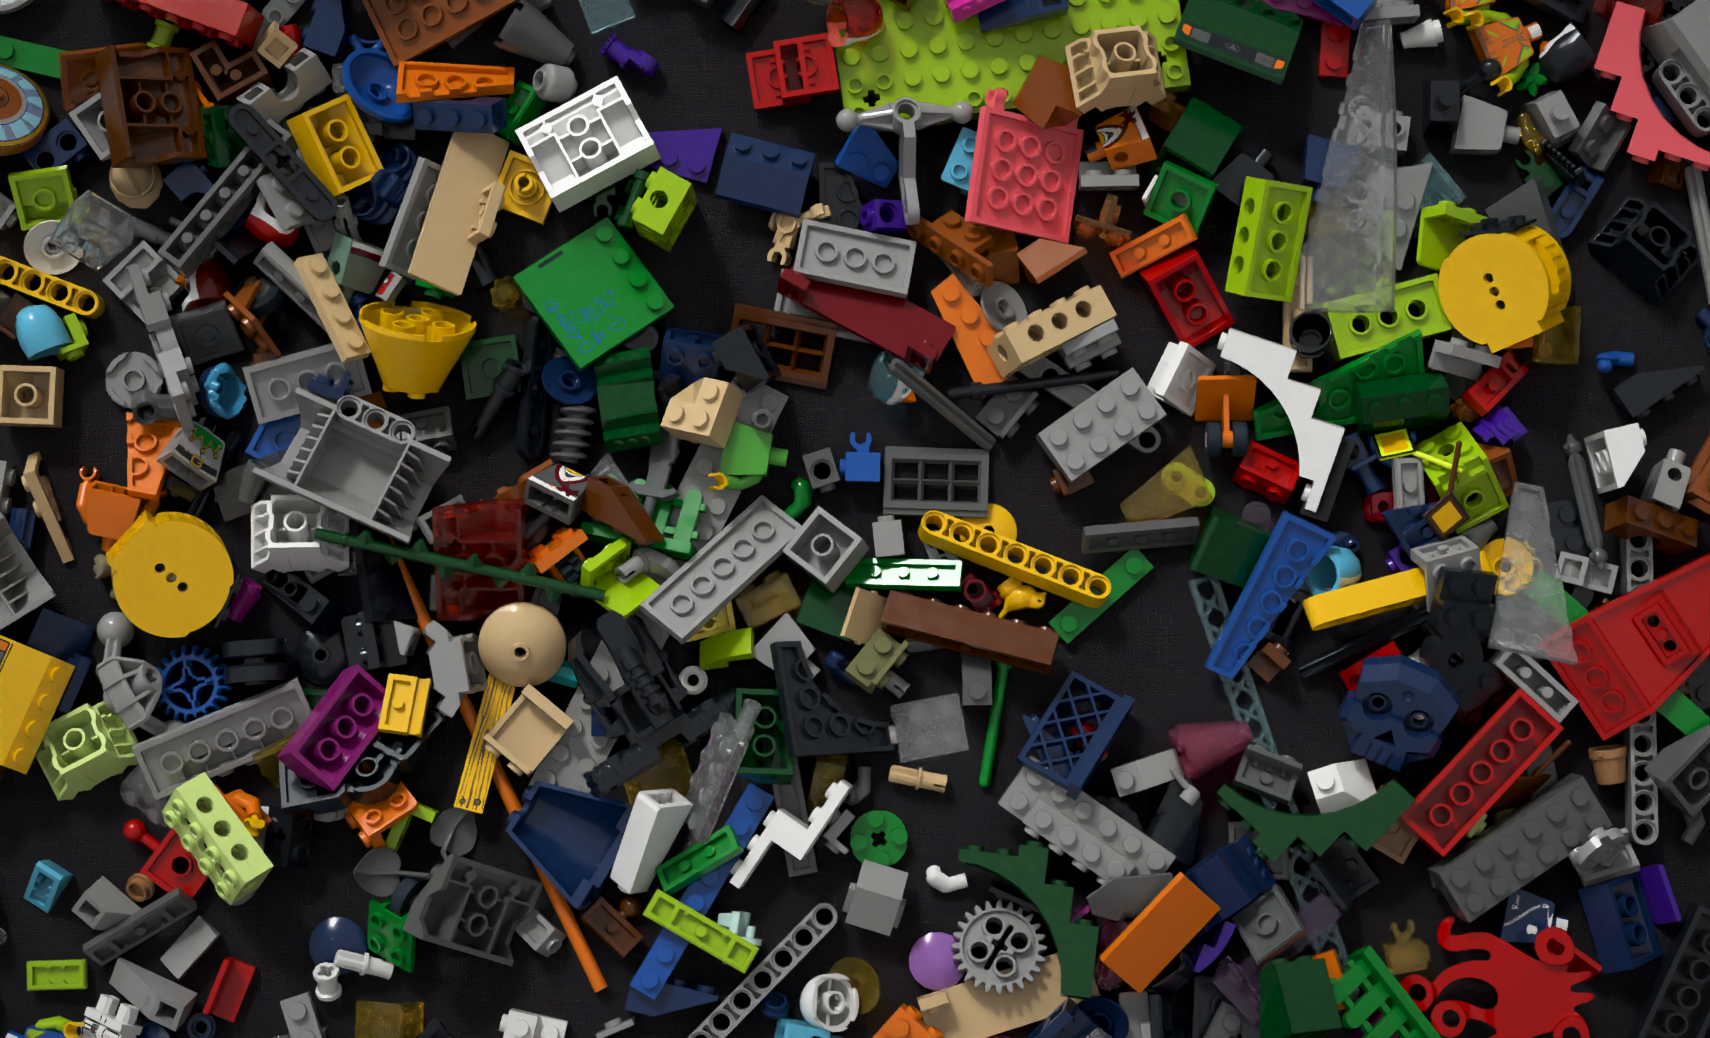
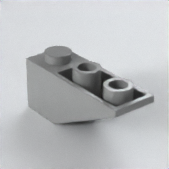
M121 957L117 959L109 981L118 992L135 1007L139 1008V1011L148 1019L173 1031H176L189 1018L198 993Z

